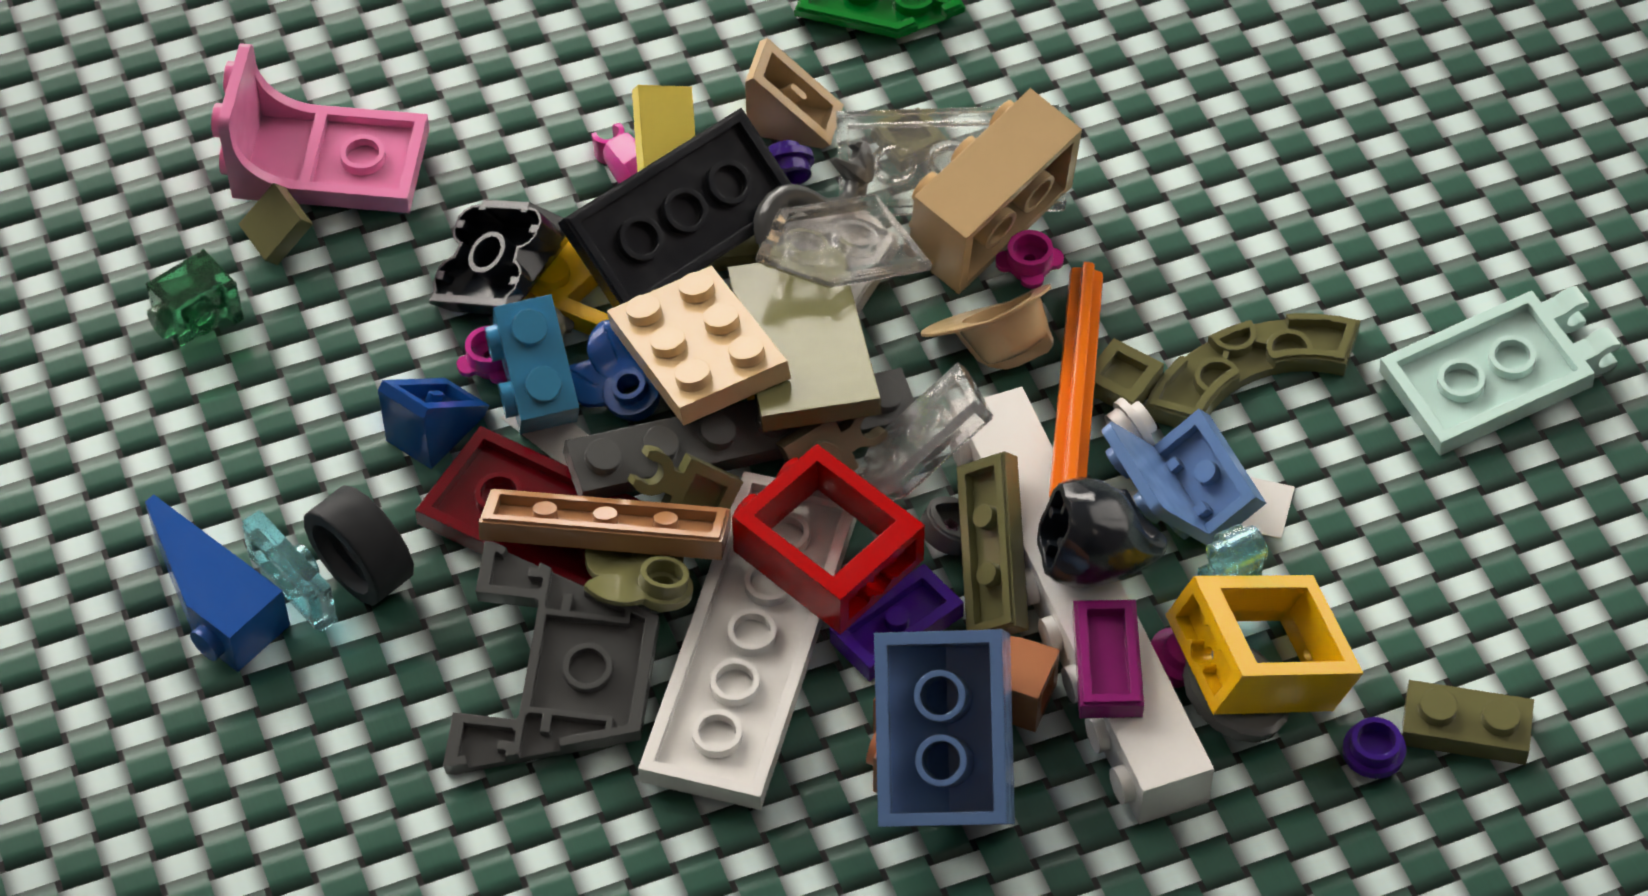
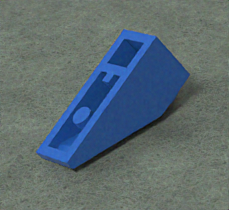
M153 494L145 501L154 538L191 628L190 638L195 647L205 657L212 661L220 658L239 672L290 626L283 590Z

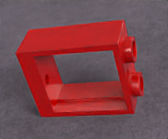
M815 444L800 458L795 457L787 461L779 470L776 479L758 494L753 493L745 497L732 515L733 551L840 635L924 560L925 525L818 444ZM817 489L878 535L876 539L834 576L830 575L772 530L773 527Z

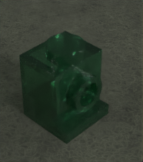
M204 249L146 283L151 308L147 310V316L151 325L162 339L166 340L171 337L180 347L198 336L211 332L218 324L228 318L234 325L244 320L237 283Z

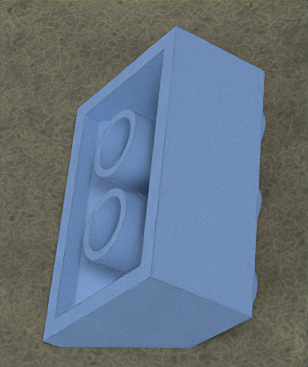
M1003 629L874 633L878 827L1015 824L1010 633Z

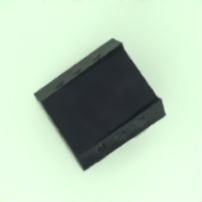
M484 199L482 204L468 207L458 216L453 229V238L459 246L454 255L438 267L434 277V292L429 299L430 304L452 312L493 315V307L522 301L569 240L558 225L564 218L530 202Z

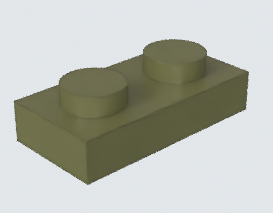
M1409 680L1405 697L1401 735L1405 740L1406 746L1526 765L1530 751L1534 699Z

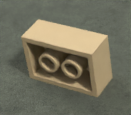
M1031 88L1015 103L1011 100L1003 103L992 116L989 127L977 138L969 136L963 140L954 151L951 162L938 174L935 172L928 173L914 189L912 199L914 200L912 218L909 222L911 231L908 253L957 294H960L996 260V255L999 252L1007 249L1008 242L1013 235L1029 229L1072 188L1082 129Z

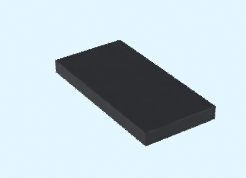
M741 107L562 219L558 225L614 308L630 301L636 296L644 295L679 280L689 273L700 271L754 236V215L758 205L769 192L778 186L790 184L791 182ZM789 206L783 210V216L787 215L797 207Z

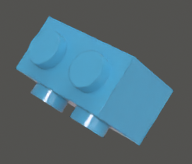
M552 294L493 307V325L484 327L492 362L498 360L503 362L507 382L499 383L498 388L505 417L516 416L520 435L577 422L579 404Z

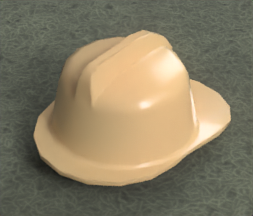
M1043 285L1007 302L971 310L940 320L921 330V336L936 337L955 333L980 363L990 368L1004 370L1019 367L1048 353L1053 347V336L1041 300V296L1051 289V285Z

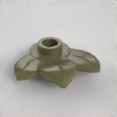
M585 549V565L592 579L585 583L584 590L601 602L615 606L644 605L656 612H669L683 608L692 598L693 582L689 577L688 568L683 563L684 557Z

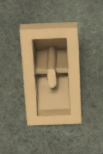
M768 38L763 39L759 42L745 81L747 117L763 138L779 141L794 140L799 142L800 145L821 149L830 146L844 104Z

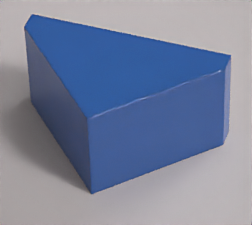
M446 378L382 380L378 389L386 441L430 469L486 415L490 406Z

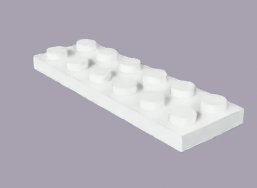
M747 471L743 472L741 478L743 484L731 506V528L722 560H712L638 768L639 782L758 810L762 809L823 623L820 618L733 551L732 515L735 509L745 497L762 491L776 479L774 477ZM817 489L773 527L772 530L830 575L834 576L841 569L857 519Z

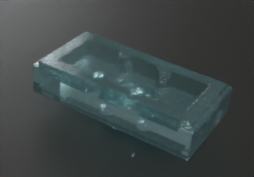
M261 510L242 521V529L248 555L273 584L283 590L284 596L315 630L318 629L321 632L337 622L331 586L319 574V567L309 550L301 543L293 546Z

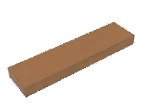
M491 489L479 520V540L722 560L731 528V509Z

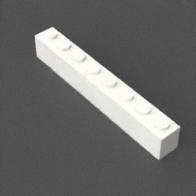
M1018 387L956 406L955 431L948 434V441L957 466L1003 451L1018 457L1027 605H1033L1040 618L1038 619V630L1042 644L1060 650L1059 660L1063 666L1061 669L1062 682L1069 700L1074 704L1078 702L1072 616L1073 601L1129 600L1120 580L1090 588H1074L1056 583L1045 574L1041 554L1037 546V533L1041 516L1050 499L1049 488L1053 447L1023 387ZM1137 616L1144 695L1143 717L1085 718V727L1094 751L1097 754L1104 752L1111 765L1109 770L1110 781L1117 800L1122 805L1129 803L1140 825L1209 802L1214 768Z

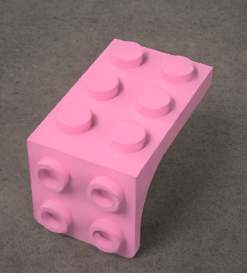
M239 45L235 61H228L225 66L223 77L225 96L223 103H216L214 105L211 118L213 137L220 138L221 141L219 155L220 173L228 175L232 198L259 200L269 187L276 183L287 188L298 204L410 213L430 130L428 114L314 105L294 100L274 89L263 78L257 67L253 45Z

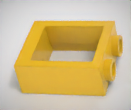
M1313 575L1193 576L1165 614L1213 715L1334 711L1363 675V671ZM1237 621H1280L1301 662L1257 663Z

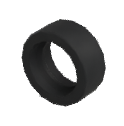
M343 485L304 515V529L319 559L331 575L361 602L374 606L414 575V562L399 531L387 515L358 489Z

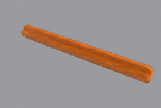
M1084 262L1083 267H1073L1069 273L1049 498L1054 488L1061 482L1071 478L1087 477L1103 289V273L1094 270L1095 264L1092 262Z

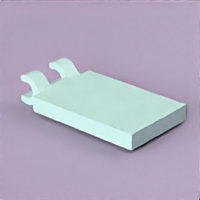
M1577 286L1569 287L1543 302L1531 290L1380 358L1379 372L1436 452L1441 456L1593 387L1595 374L1606 373L1617 366L1618 361L1611 352L1619 349L1621 343L1608 327L1598 329L1586 338L1572 343L1566 333L1574 332L1586 324V319L1579 311L1589 306V302Z

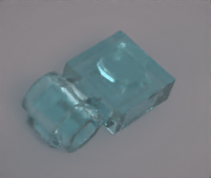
M1237 524L1215 534L1213 542L1206 546V555L1209 563L1198 568L1197 576L1262 575L1263 560L1268 557V548L1260 531L1253 525L1244 527L1241 524Z

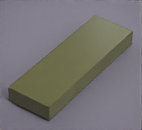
M1003 451L957 466L956 468L966 630L1003 629L1009 632L1010 635L1029 630L1018 457Z

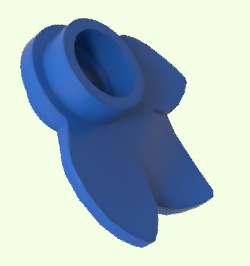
M609 320L599 322L589 335L587 344L589 359L569 366L578 403L585 407L607 406L613 415L628 421L646 419L657 409L661 395L613 332ZM639 385L633 393L623 394L627 389Z

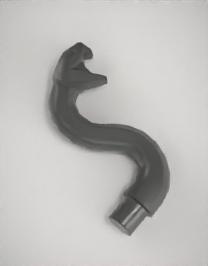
M856 141L848 145L852 150V154L847 161L838 157L830 159V162L845 180L844 192L839 197L826 198L806 186L791 183L778 186L764 197L754 215L756 244H760L763 262L786 258L782 241L785 235L781 224L785 208L796 206L812 216L829 221L845 219L858 210L866 197L868 183L872 182L875 171V158L867 142Z

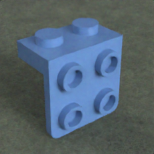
M1197 409L1154 446L1114 422H1110L1101 430L1111 446L1105 451L1107 458L1122 476L1132 480L1138 490L1133 495V498L1139 509L1153 523L1157 524L1159 521L1167 523L1182 539H1187L1191 536L1212 548L1266 504V501L1211 416L1200 409Z

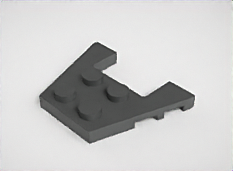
M485 541L475 591L478 601L538 608L518 717L506 719L453 712L443 763L446 774H463L641 740L660 627L659 616L636 605L615 606L601 602L584 590V586L553 573L551 567L542 563L537 566L508 553L507 547L495 542Z

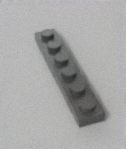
M902 368L874 373L881 398L882 414L866 417L861 423L862 434L870 432L878 425L887 430L888 435L917 429L921 416ZM754 399L732 404L684 426L676 416L565 440L563 454L577 495L607 498L637 491L627 480L630 473L642 479H649L656 474L658 464L641 452L644 445L660 448L670 457L677 468L685 453H688L718 468L729 471L783 459L776 442L801 427L763 432L756 400ZM844 420L836 421L837 425L842 423Z

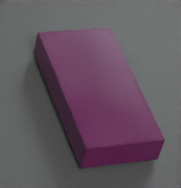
M1136 600L1073 601L1072 616L1079 718L1143 717L1144 695Z

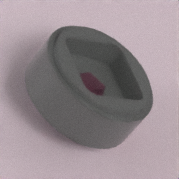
M949 496L936 497L930 501L919 520L925 525V540L940 552L955 556L962 555L959 500Z

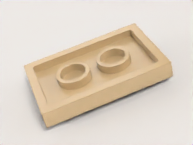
M712 265L700 271L689 273L679 280L644 295L636 296L628 302L607 310L611 329L683 426L791 379L786 358Z

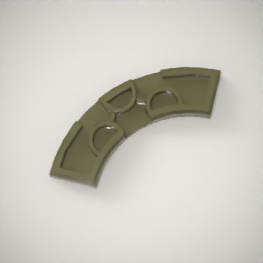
M1291 313L1286 314L1285 320L1267 321L1253 324L1251 320L1229 326L1209 335L1208 342L1196 348L1187 356L1178 357L1162 374L1152 389L1144 407L1155 422L1176 428L1197 409L1210 415L1230 394L1253 381L1268 376L1298 371L1322 372L1344 376L1359 333L1361 321L1335 315Z

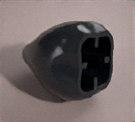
M1088 477L1067 479L1054 488L1041 516L1037 533V546L1041 554L1045 574L1056 583L1074 588H1090L1124 579L1161 559L1168 546L1166 537L1139 511L1127 489L1118 490L1100 479Z

